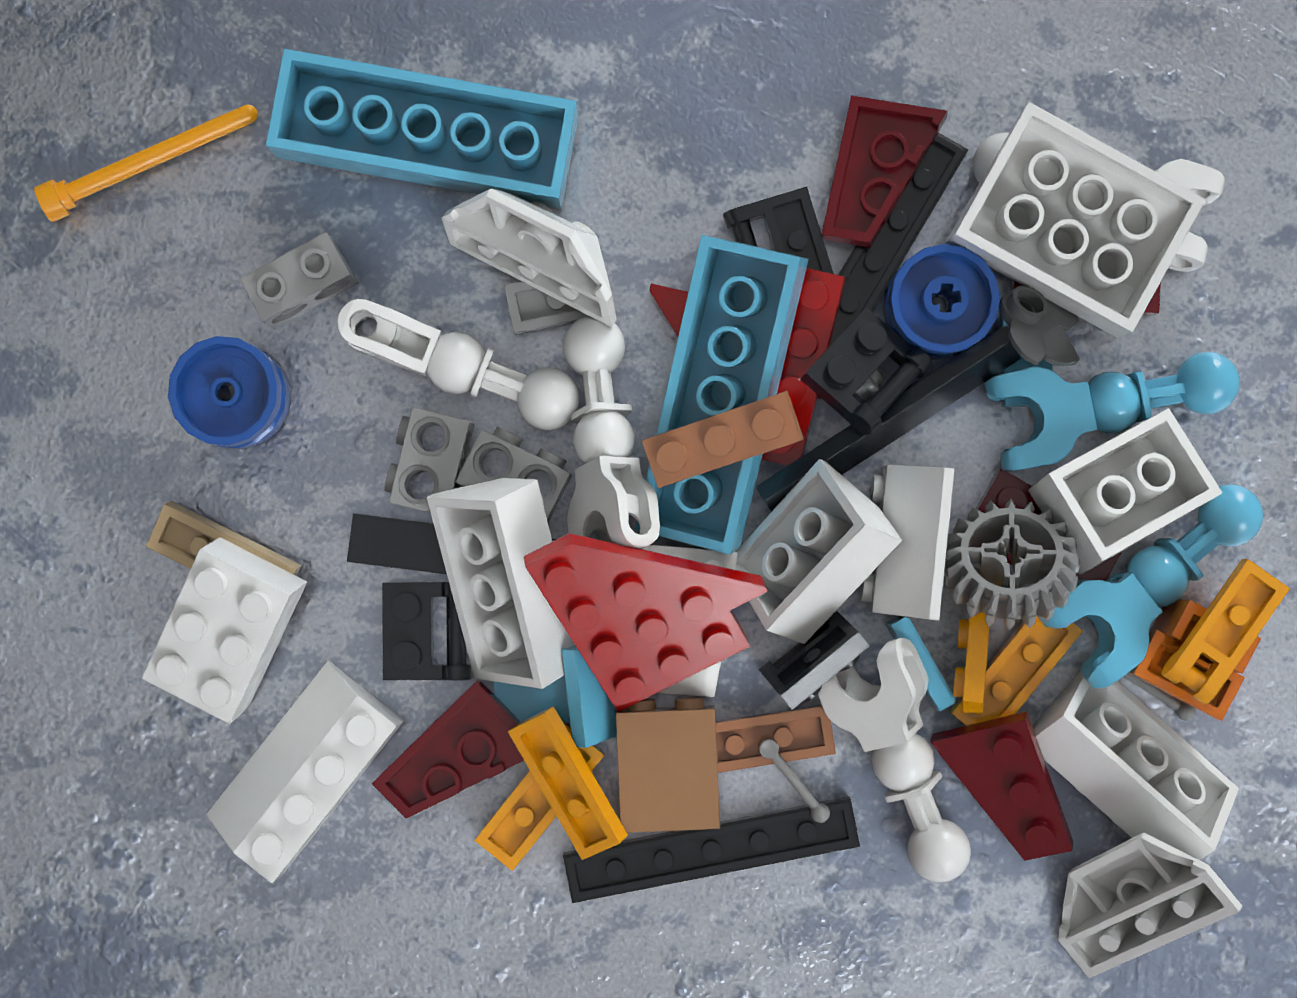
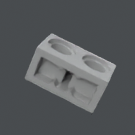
M327 231L240 278L261 320L273 329L286 324L359 284L338 243Z
M412 407L410 417H402L397 432L396 444L402 445L398 464L391 463L385 480L384 491L391 493L389 503L431 513L427 497L416 499L410 491V481L419 472H428L433 478L434 488L430 495L459 488L460 484L456 483V480L466 461L474 423L470 420ZM431 425L442 426L446 434L445 443L436 451H426L421 443L423 431Z
M498 426L493 434L481 429L456 483L465 487L500 478L527 479L534 472H546L552 480L551 491L543 498V505L549 523L572 477L570 472L563 469L567 461L540 448L537 456L519 448L523 439ZM493 450L503 451L508 459L506 471L497 477L487 476L482 468L483 458L488 452Z

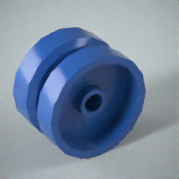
M941 244L923 248L903 263L885 290L882 310L885 324L911 347L923 350L931 360H941L959 355L986 336L997 319L1000 293L996 276L983 258L965 247ZM934 297H940L945 301V312L940 311V304L933 305L932 299Z
M215 336L195 343L179 357L170 374L168 399L174 418L188 434L207 444L233 449H246L262 444L281 428L289 412L291 390L285 371L272 355L239 338ZM233 385L235 394L231 400L225 401L231 395L229 387Z

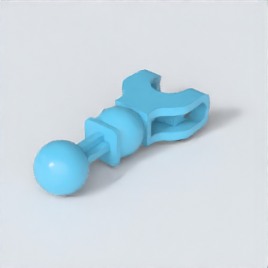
M1200 352L1187 358L1180 365L1175 375L1145 380L1142 371L1133 372L1128 375L1119 372H1103L1094 376L1089 382L1072 384L1064 381L1057 373L1039 366L995 376L984 384L986 394L990 400L996 402L1014 396L1022 397L1032 404L1028 407L1035 418L1034 432L1027 442L1005 449L1000 455L1002 470L1011 472L1058 463L1070 453L1076 439L1083 433L1095 430L1104 433H1119L1129 429L1136 422L1150 419L1152 417L1151 409L1182 403L1191 411L1199 414L1218 413L1230 406L1239 392L1240 377L1235 365L1224 355L1216 352Z
M1235 484L1219 486L1222 494L1199 507V523L1179 540L1174 538H1158L1153 542L1154 546H1148L1132 557L1126 567V573H1114L1105 581L1078 580L1076 589L1069 593L1068 603L1063 609L1055 607L1054 615L1049 621L1037 615L1045 627L1057 629L1065 628L1084 616L1094 622L1098 632L1097 647L1082 664L1081 670L1092 688L1112 685L1145 659L1149 646V628L1151 623L1162 613L1160 608L1167 607L1180 600L1188 589L1189 581H1198L1203 577L1202 572L1196 566L1197 562L1218 545L1226 547L1240 546L1249 542L1257 535L1262 526L1264 515L1262 505L1252 491Z

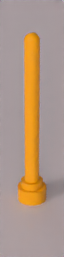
M249 104L243 105L69 183L65 180L56 183L55 180L51 179L34 187L36 198L47 218L52 223L71 215L70 209L78 206V200L254 123L258 117L257 109Z

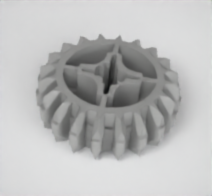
M1012 498L1006 503L1005 508L999 509L990 500L988 505H986L985 513L972 507L968 513L967 521L957 520V523L954 525L953 534H948L944 568V584L946 589H953L955 605L968 603L967 613L970 618L981 612L985 613V622L988 627L996 621V618L1005 619V624L1009 631L1014 627L1016 619H1022L1031 628L1036 622L1037 615L1049 621L1054 615L1055 607L1063 609L1068 603L1069 593L1076 589L1078 581L1076 573L1079 572L1080 568L1079 555H1076L1077 544L1075 538L1065 537L1067 532L1065 522L1052 524L1053 516L1050 510L1040 515L1035 514V507L1032 501L1024 509L1015 508L1016 505ZM1007 553L1011 554V564H1013L1014 568L1013 575L1010 574V563H1007ZM1032 583H1034V585L1021 588L1022 586H1024V585H1026V584H1032Z

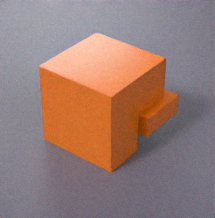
M1180 599L1162 608V613L1157 617L1149 632V646L1145 659L1128 673L1215 720L1222 721L1245 679L1244 676L1238 673L1243 674L1261 638L1256 637L1217 695L1208 704L1204 705L1191 696V689L1181 682L1174 684L1161 674L1166 662L1179 650L1206 611V608L1191 600ZM1201 654L1193 666L1202 673H1205L1213 662Z

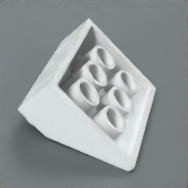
M1028 102L971 196L946 243L967 248L983 258L993 270L1022 286L1034 288L1049 301L1119 338L1134 331L1206 199L1033 103Z

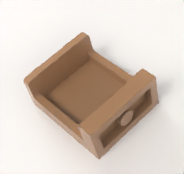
M703 697L676 698L675 707L655 708V699H644L620 712L616 711L620 822L626 832L720 829L714 706H704Z

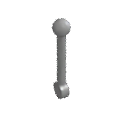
M1130 673L1123 676L1176 710V714L1181 720L1189 721L1195 716L1196 710L1190 705L1179 702L1164 691Z
M772 738L763 739L759 744L760 754L775 763L810 807L812 819L819 823L827 821L830 816L828 806L818 803L778 753L779 746L777 742Z

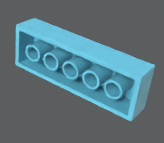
M284 49L266 146L278 159L474 194H481L489 189H495L514 194L531 203L538 201L547 207L562 209L579 111L577 101Z
M701 235L656 435L777 394L808 258ZM763 454L661 488L657 487L651 466L649 465L646 480L650 482L657 494L660 521L658 536L730 555L739 549L742 544ZM637 521L635 530L640 531V525Z

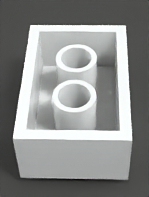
M1169 408L1052 471L1028 490L1042 513L1048 510L1051 511L1053 516L1052 524L1065 522L1067 531L1065 537L1075 538L1077 544L1076 555H1079L1080 575L1222 494L1219 486Z
M219 537L199 550L142 679L231 724L250 706L307 581Z

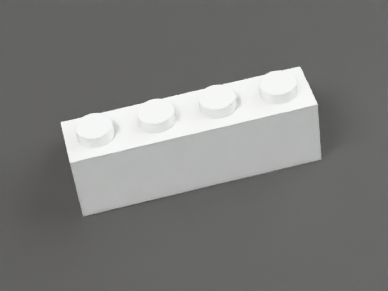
M500 478L428 496V505L474 678L543 689L564 676L562 649L575 646V644L527 571L523 557L553 542L538 480Z
M327 661L206 815L231 851L270 883H274L290 867L403 724L404 720L333 663Z
M1080 671L1044 711L1034 728L1044 761L1049 763L1131 838L1144 832L1198 860L1214 852L1239 788L1119 681L1108 687L1092 688L1083 676L1082 671Z

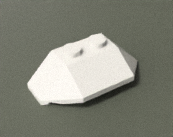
M489 189L447 210L442 216L450 245L610 327L617 320L597 235L585 224L577 221L571 223L555 215L550 208L541 202L533 201L531 203L514 194L495 189Z
M1143 832L1070 870L1067 878L1062 924L1059 928L1058 941L1087 977L1091 978L1238 913L1242 905L1208 864Z

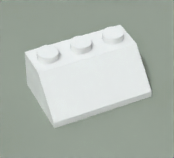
M819 459L736 551L738 552L736 570L761 575L768 592L749 601L765 629L805 644L898 546L902 539L876 504L826 461Z
M886 465L881 467V475H873L870 500L874 504H878L877 506L902 541L860 586V601L867 602L868 612L939 620L955 469Z

